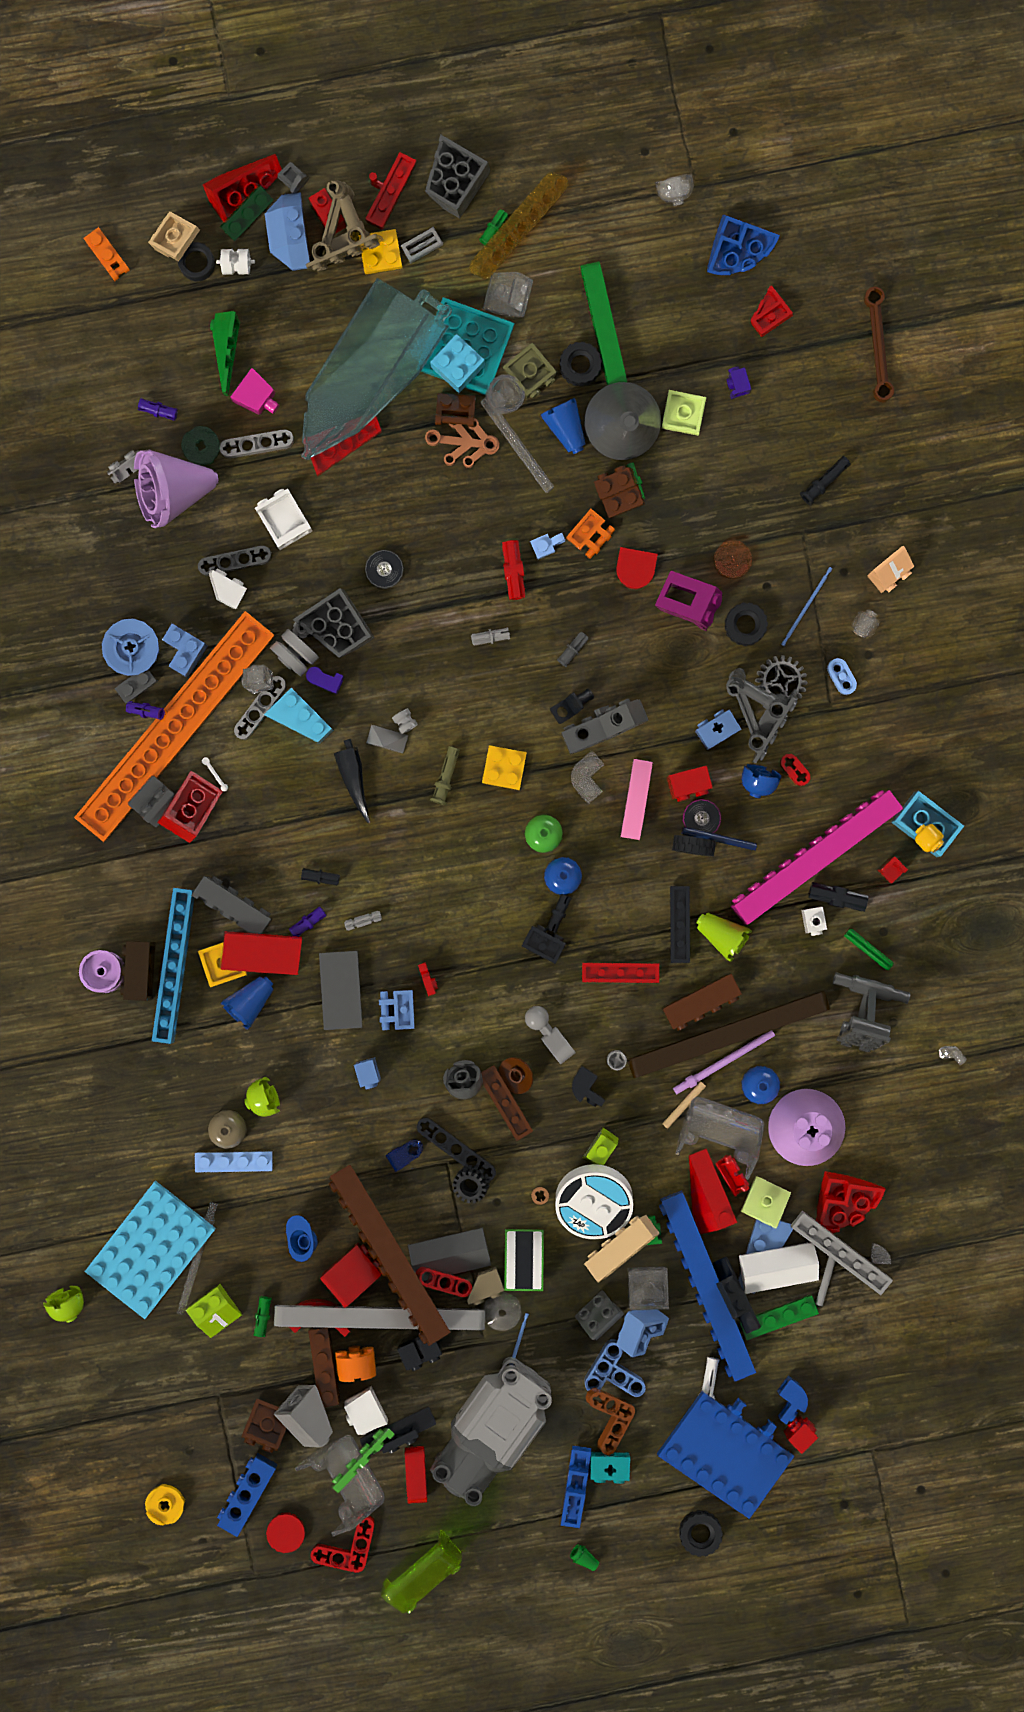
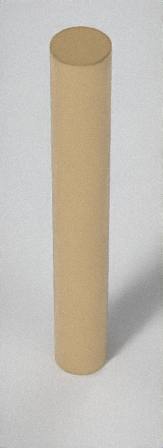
M700 1081L662 1124L668 1129L706 1086Z

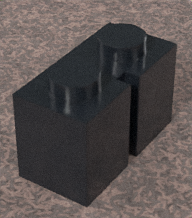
M419 1336L399 1345L397 1348L406 1370L412 1369V1371L421 1368L423 1362L429 1361L433 1363L439 1360L440 1355H442V1349L438 1341L428 1346L427 1343L423 1344Z

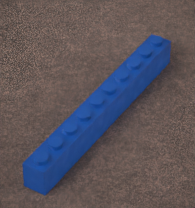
M682 1190L661 1198L660 1210L663 1216L667 1215L669 1222L666 1224L670 1234L674 1233L677 1240L673 1242L677 1251H682L684 1258L681 1261L684 1269H689L691 1273L688 1279L692 1288L695 1286L697 1288L698 1294L695 1296L699 1306L704 1305L706 1311L703 1312L706 1323H711L713 1330H710L714 1342L717 1340L719 1342L720 1348H717L721 1360L725 1358L727 1362L725 1370L728 1377H733L734 1381H738L755 1374L756 1371L735 1319L732 1318L716 1285L719 1282Z

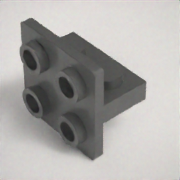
M152 775L130 799L128 805L139 813L146 822L151 823L154 827H158L159 823L157 822L175 793Z
M601 1290L575 1315V1318L592 1340H598L624 1315V1312Z

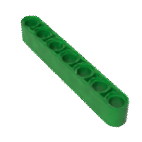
M600 262L580 265L606 383L610 385L618 382H627Z

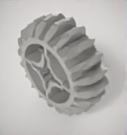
M784 655L780 657V661H778L777 656H774L773 663L769 659L766 660L768 667L764 664L760 666L764 672L757 671V675L761 676V678H756L755 682L761 683L758 687L770 693L768 688L775 687L779 690L780 694L789 698L787 686L789 683L796 681V697L801 699L802 695L799 691H806L801 685L807 684V681L801 678L806 677L807 674H800V671L804 669L803 666L798 669L795 667L798 665V661L791 664L792 657H789L787 662H785ZM780 666L790 669L794 675H785ZM775 668V679L766 682L769 670ZM778 677H781L782 680H784V679L787 680V681L783 684L784 687L781 685V683H779V684H778V683H775L776 681L779 680Z

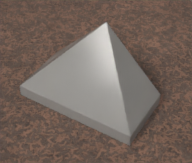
M371 725L366 743L403 754L408 735Z

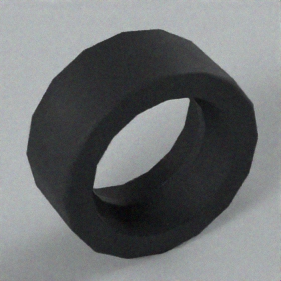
M192 242L178 261V266L183 275L189 280L203 281L214 272L215 259L211 250L205 244ZM194 251L204 253L208 261L206 268L197 273L188 270L185 264L188 254Z

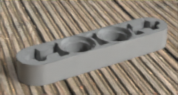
M278 430L227 439L221 443L220 451L226 458H235L287 449L293 445L294 437L288 430ZM283 435H287L290 438L286 444L283 441H277L278 445L275 446L273 436H276L277 440L282 439ZM268 437L272 440L269 447L261 445L263 438ZM245 441L253 443L251 450L246 451L242 448ZM239 442L241 452H238L237 448L232 449L229 454L227 451H224L228 444L231 447H237L236 443Z
M274 676L269 680L236 724L234 733L239 739L246 740L253 734L265 718L264 714L286 689V682L282 677ZM280 680L282 681V688H277L274 691V693L277 694L276 697H274L270 692L267 691V689L269 688L272 691L274 688L273 682H279ZM264 695L271 697V703L267 706L261 704V698ZM253 710H257L260 713V717L256 721H252L249 717L250 712ZM245 719H247L249 723L254 724L252 728L250 725L246 728V731L248 732L246 735H239V727L244 728L247 724L244 722Z

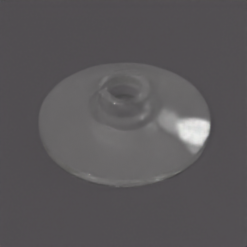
M502 1292V1295L496 1298H491L490 1296L484 1304L483 1309L486 1310L485 1321L495 1330H510L517 1325L521 1318V1305L518 1299L510 1293ZM501 1309L506 1311L504 1316H500L498 1313Z

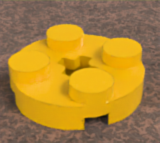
M161 1484L154 1488L146 1498L147 1516L157 1525L175 1523L183 1513L185 1499L177 1488ZM168 1501V1505L170 1506V1508H165L163 1510L161 1508L162 1504L160 1502Z

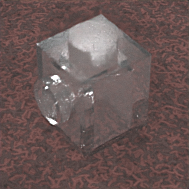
M263 664L243 669L242 685L252 694L273 689V672Z

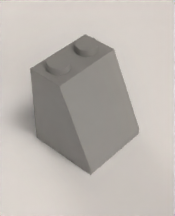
M298 1385L274 1413L276 1418L304 1447H323L328 1443L329 1437L333 1433L320 1394L315 1385Z

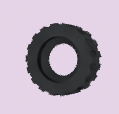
M575 342L572 345L570 344L567 349H564L560 357V373L573 386H588L599 376L602 359L600 353L592 344ZM583 355L589 359L590 368L587 372L580 374L572 369L571 362L574 357Z
M752 603L736 605L729 611L725 619L724 628L727 632L726 635L737 645H754L762 639L767 631V616L758 605H753ZM743 615L751 616L755 620V629L748 634L741 633L737 628L739 617Z
M674 835L672 850L688 854L714 856L716 841Z
M705 1510L692 1511L681 1521L679 1536L687 1552L689 1551L690 1554L697 1555V1557H706L709 1554H713L716 1549L718 1550L722 1542L723 1533L718 1519L712 1513L710 1514ZM697 1524H704L710 1529V1537L703 1543L694 1541L691 1536V1531Z

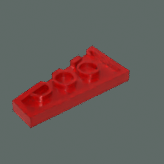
M375 413L304 439L317 477L382 432Z

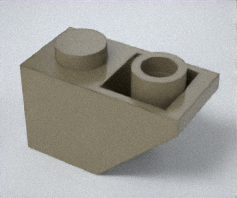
M497 1266L478 1273L472 1286V1291L467 1298L468 1305L472 1303L473 1305L483 1303L487 1297L496 1298L502 1295L505 1287Z

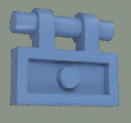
M413 990L393 991L394 999H388V991L380 992L379 1005H381L380 1023H382V1030H390L389 1022H395V1030L415 1029ZM389 1005H394V1016H389Z

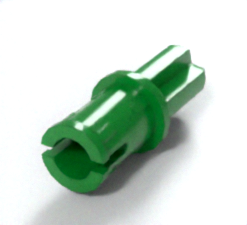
M500 209L491 223L487 224V229L479 238L482 244L489 247L496 234L501 232L500 228L508 218L507 212Z

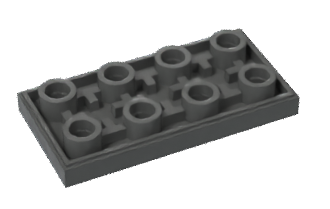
M358 951L319 953L324 1030L362 1028Z

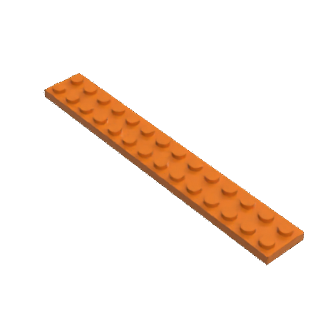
M245 611L164 708V718L162 720H154L74 818L100 840L106 842L133 809L128 805L130 799L152 775L158 779L273 640L275 635Z

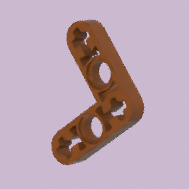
M592 1388L586 1394L587 1403L593 1408L611 1415L598 1440L597 1447L603 1454L611 1455L617 1449L633 1419L635 1408L626 1400L598 1388ZM598 1396L601 1399V1402L596 1399L593 1400V1398ZM614 1400L613 1407L607 1409V1403ZM620 1407H621L622 1409H625V1410L628 1409V1411H627V1412H622V1411L620 1410ZM620 1424L619 1430L612 1432L614 1425Z

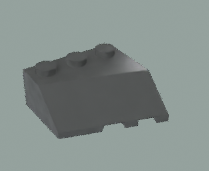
M440 134L438 149L434 156L435 160L425 192L444 210L460 219L491 171L487 161Z
M341 588L293 619L339 658L361 648L375 638L346 591Z

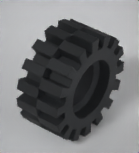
M469 1165L468 1168L466 1166L463 1167L453 1180L454 1193L458 1192L456 1196L458 1198L461 1196V1201L463 1202L467 1199V1203H471L472 1200L473 1203H477L478 1200H482L489 1189L490 1179H487V1173L483 1175V1169L478 1170V1166H475L474 1169H472V1165ZM465 1180H474L478 1188L476 1190L468 1188L465 1185Z

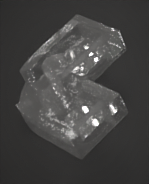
M593 751L581 759L574 766L571 773V782L574 789L587 804L591 803L603 792L590 778L605 765Z

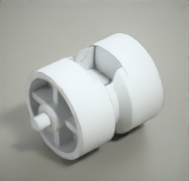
M221 249V258L216 260V264H220L222 275H233L235 272L239 275L250 274V266L255 264V260H251L249 249H237L236 252L233 249Z

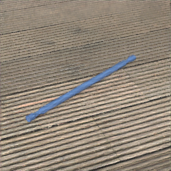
M831 567L828 568L827 573L823 576L815 591L811 595L810 599L806 603L805 607L801 611L800 615L796 619L795 623L789 630L785 640L781 643L782 646H785L786 641L788 640V638H790L791 634L795 630L796 626L800 622L806 610L808 609L813 599L817 595L818 591L822 587L823 583L827 579L828 574L832 571Z
M525 1313L524 1321L522 1323L518 1339L513 1351V1358H516L517 1351L525 1329L526 1320L529 1316V1314Z

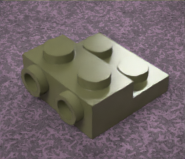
M533 343L503 366L504 371L513 380L515 386L526 399L529 397L534 399L541 393L539 389L544 385L549 387L556 380L554 377L557 372Z

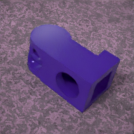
M311 667L306 673V678L311 684L336 695L344 680L343 675L336 673L335 677L323 673L318 667Z

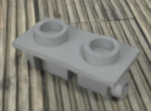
M131 450L124 455V460L121 462L115 461L108 466L107 474H113L111 479L114 483H120L130 476L126 470L127 468H130L133 473L139 470H134V460L139 452L138 450L135 452Z

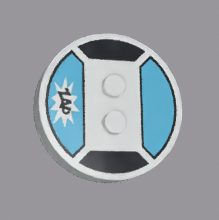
M591 1164L578 1167L566 1174L557 1187L555 1198L556 1213L561 1224L576 1236L586 1239L610 1237L625 1227L632 1216L633 1194L631 1186L621 1173L608 1166Z

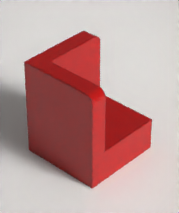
M893 856L878 871L892 884L902 873H906L908 869Z

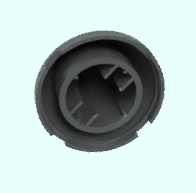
M629 382L613 383L599 390L589 401L584 416L585 432L590 443L602 455L616 460L633 459L644 454L656 441L661 426L660 410L653 396L641 386Z

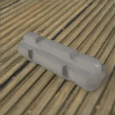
M375 911L372 914L356 917L354 920L349 919L344 922L345 928L349 931L355 929V927L358 928L371 924L373 921L378 922L382 920L380 911Z

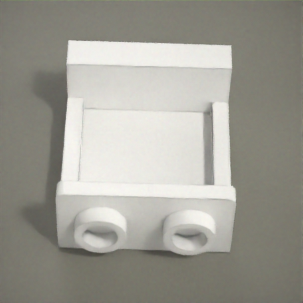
M288 489L278 490L274 493V497L269 500L267 498L257 503L258 506L255 507L279 550L312 532L310 525Z

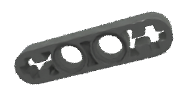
M257 546L210 556L199 561L198 570L203 575L209 576L210 570L216 571V567H210L208 572L202 569V567L205 566V562H208L209 565L215 564L214 560H216L219 570L225 573L263 565L271 560L272 553L266 546ZM261 550L268 553L264 560L261 557H256V562H253L251 552H254V555H260ZM242 554L249 555V562L241 564L239 557ZM223 558L230 559L231 564L228 568L221 567L220 562Z

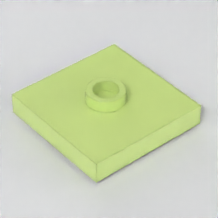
M669 390L661 428L699 436L706 397Z
M756 1176L741 1212L777 1228L791 1192Z

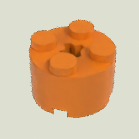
M351 1346L348 1348L349 1351L335 1352L339 1381L355 1382L354 1379L361 1378L362 1381L376 1376L374 1347L360 1349V1346Z

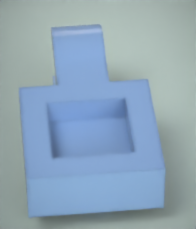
M562 533L551 539L548 534H545L530 541L537 559H541L555 553L554 546L564 543L565 538Z

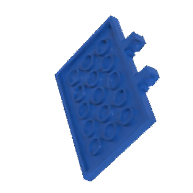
M701 1391L657 1452V1455L750 1519L792 1461L794 1455L772 1440L774 1437L773 1432L777 1428L775 1423L768 1419L766 1426L755 1428L742 1419L741 1410L747 1406L745 1402L737 1398L732 1406L729 1404L725 1407L704 1391Z

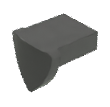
M292 162L278 173V178L290 188L293 194L298 192L309 179Z

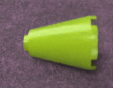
M710 913L702 914L696 922L698 924L697 929L730 962L735 959L732 957L733 954H739L749 938L747 934L752 932V930L745 926Z

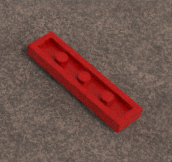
M582 963V982L659 983V963Z

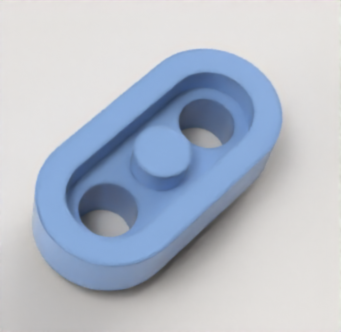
M833 659L828 664L827 671L837 690L843 695L853 693L857 687V682L848 665L843 659ZM835 665L840 667L839 672L834 671ZM844 682L849 683L848 689L843 687Z

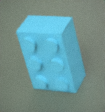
M919 791L911 795L904 804L903 809L891 821V823L914 840L917 835L915 831L921 825H935L944 835V844L936 852H930L936 857L943 855L964 827V825Z

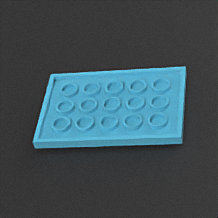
M155 1181L85 1272L142 1318L146 1319L216 1228Z

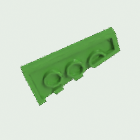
M379 1428L372 1436L374 1440L369 1445L367 1443L363 1445L359 1450L361 1454L356 1459L352 1458L345 1467L347 1469L344 1473H338L333 1478L332 1482L334 1484L331 1487L339 1493L357 1474L356 1470L363 1468L371 1459L370 1455L372 1453L375 1454L383 1447V1441L386 1437L391 1439L395 1434L388 1428L383 1430Z

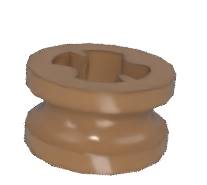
M537 1187L532 1191L531 1197L536 1204L542 1205L548 1201L549 1193L545 1188ZM540 1190L544 1191L545 1199L537 1201L535 1193L537 1191L540 1193Z

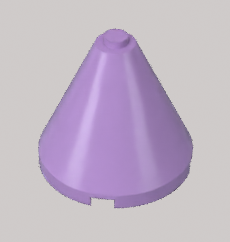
M142 450L136 454L134 460V470L139 469V478L134 479L138 503L145 520L154 523L151 524L153 528L167 525L213 490L216 484H218V475L212 469L159 452Z

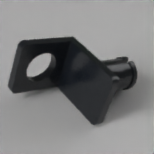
M586 689L577 696L573 692L566 699L551 707L550 711L558 724H562L577 715L584 708V704L594 699V695L590 689ZM559 707H564L567 710L566 717L558 715L557 710Z

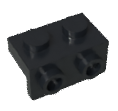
M538 924L536 928L532 926L522 947L556 964L566 945L563 942L564 938L555 933L553 936L547 934V929Z

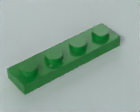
M808 1295L757 1314L756 1317L761 1328L746 1334L741 1322L740 1325L746 1340L819 1313L812 1295Z

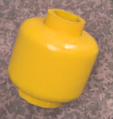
M923 824L915 831L917 833L915 842L925 852L932 851L934 853L944 844L943 833L933 824L927 826Z

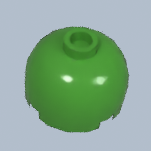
M535 816L526 826V842L537 852H551L562 841V827L557 819L552 816Z

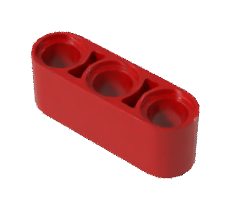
M420 1267L415 1273L421 1284L428 1288L460 1297H466L472 1291L471 1283L462 1277L427 1267ZM428 1272V1280L422 1281V1275ZM446 1277L447 1283L441 1287L440 1280ZM464 1282L465 1288L459 1292L458 1285Z
M424 1446L405 1447L408 1504L426 1503L428 1499Z

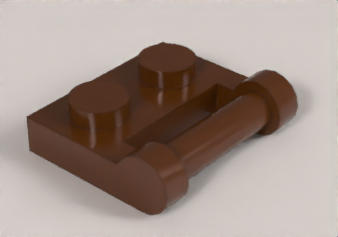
M438 393L435 425L448 423L465 424L468 427H474L476 396ZM442 414H448V415H465V416H468V417L443 416Z

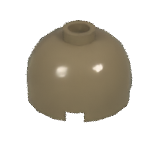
M223 1110L215 1114L210 1120L208 1126L209 1137L218 1147L224 1149L234 1148L244 1140L247 1133V1124L238 1112Z

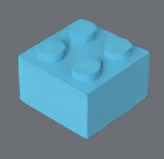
M456 334L432 359L430 364L437 374L460 393L485 366V360Z

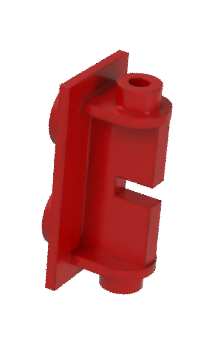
M725 1155L715 1163L734 1197L742 1191L745 1192L750 1189L748 1186L749 1182H747L743 1173H737L740 1168L734 1157Z

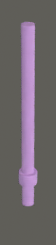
M771 1030L762 1034L694 1076H688L684 1082L673 1088L674 1092L677 1095L689 1087L693 1088L700 1080L775 1036L774 1032Z

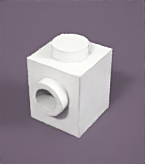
M823 907L801 910L806 933L811 932V936L823 934L822 930H827Z

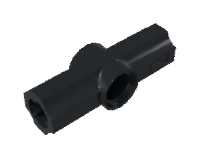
M816 882L811 883L808 898L857 911L865 912L868 903V895Z

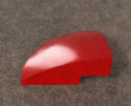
M825 1171L819 1194L816 1221L831 1233L840 1232V1228L848 1225L853 1227L865 1219V1215L871 1209H876L886 1189L862 1179Z

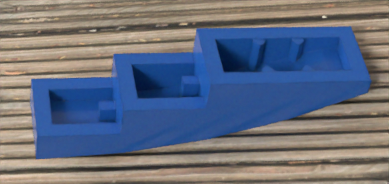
M572 1445L561 1526L580 1528L591 1448Z

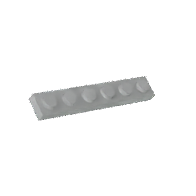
M804 1211L790 1225L791 1228L878 1294L882 1295L892 1283L891 1277Z

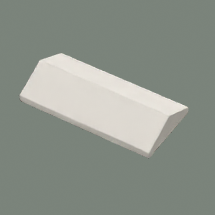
M811 1242L739 1255L745 1294L819 1280V1261L815 1246Z

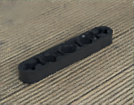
M424 1117L418 1121L417 1130L421 1135L464 1167L468 1168L469 1166L466 1162L467 1157L470 1155L475 1156L477 1164L472 1166V1169L475 1166L479 1167L482 1161L484 1162L483 1168H491L492 1176L488 1175L487 1179H490V1181L494 1179L496 1169L491 1163L432 1119ZM428 1121L430 1123L429 1127L434 1130V1127L438 1128L432 1138L429 1136L431 1134L429 1130H421L422 1122L426 1123ZM444 1133L447 1137L446 1141L438 1143L435 1139L436 1134ZM454 1144H459L462 1147V1152L458 1155L451 1152V1147Z

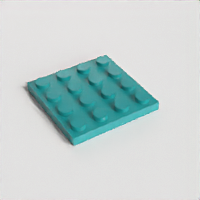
M443 297L417 370L443 379L431 368L430 362L457 334L485 360V366L465 388L489 396L515 323Z

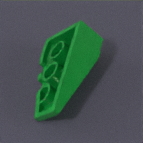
M234 311L215 313V319H212L210 324L224 396H229L240 320Z

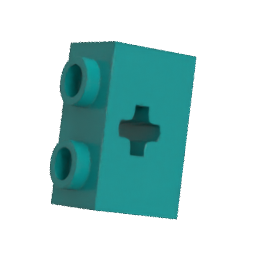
M591 1452L590 1479L596 1483H605L606 1480H613L614 1483L622 1484L625 1481H629V1453L614 1452L611 1455H605L602 1452ZM609 1465H612L613 1468L609 1472L607 1468Z

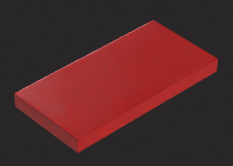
M225 931L220 968L221 970L298 975L302 937Z

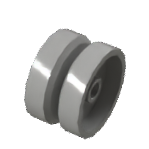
M287 629L281 636L289 646L286 648L281 642L276 641L270 649L287 668L292 669L301 677L307 671V667L300 660L303 658L307 663L313 664L319 657L300 638Z

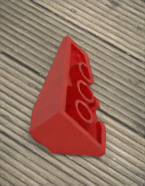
M273 154L219 175L204 183L203 187L210 204L224 223L258 185L263 189H267L278 178V173L282 169L277 156Z
M707 1148L689 1155L692 1216L699 1233H709L736 1224V1218Z

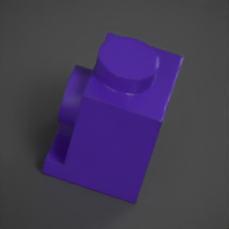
M745 367L729 369L727 385L729 390H733L730 394L731 399L749 394L751 386Z

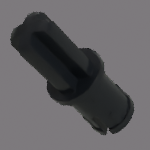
M303 868L301 880L318 882L319 885L320 883L337 886L340 882V875L323 872L321 869L316 871Z

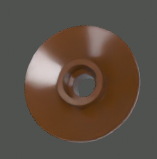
M510 1057L501 1063L499 1074L510 1092L523 1094L532 1087L533 1073L525 1061L520 1058Z

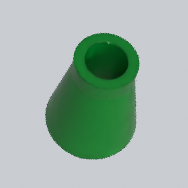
M577 1544L572 1549L570 1558L574 1563L591 1571L597 1569L599 1561L595 1559L584 1545L580 1546Z

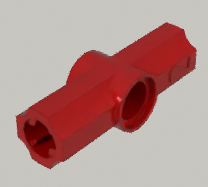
M518 540L502 542L505 562L503 566L505 580H507L509 600L525 598L523 562L520 558Z

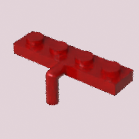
M399 152L384 183L377 180L376 173H370V184L380 191L365 219L366 222L383 230L417 164V160Z

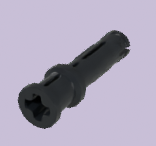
M842 456L818 480H813L811 482L812 485L805 491L800 492L801 498L808 505H813L814 500L820 494L823 495L828 485L851 465L850 461L845 456Z

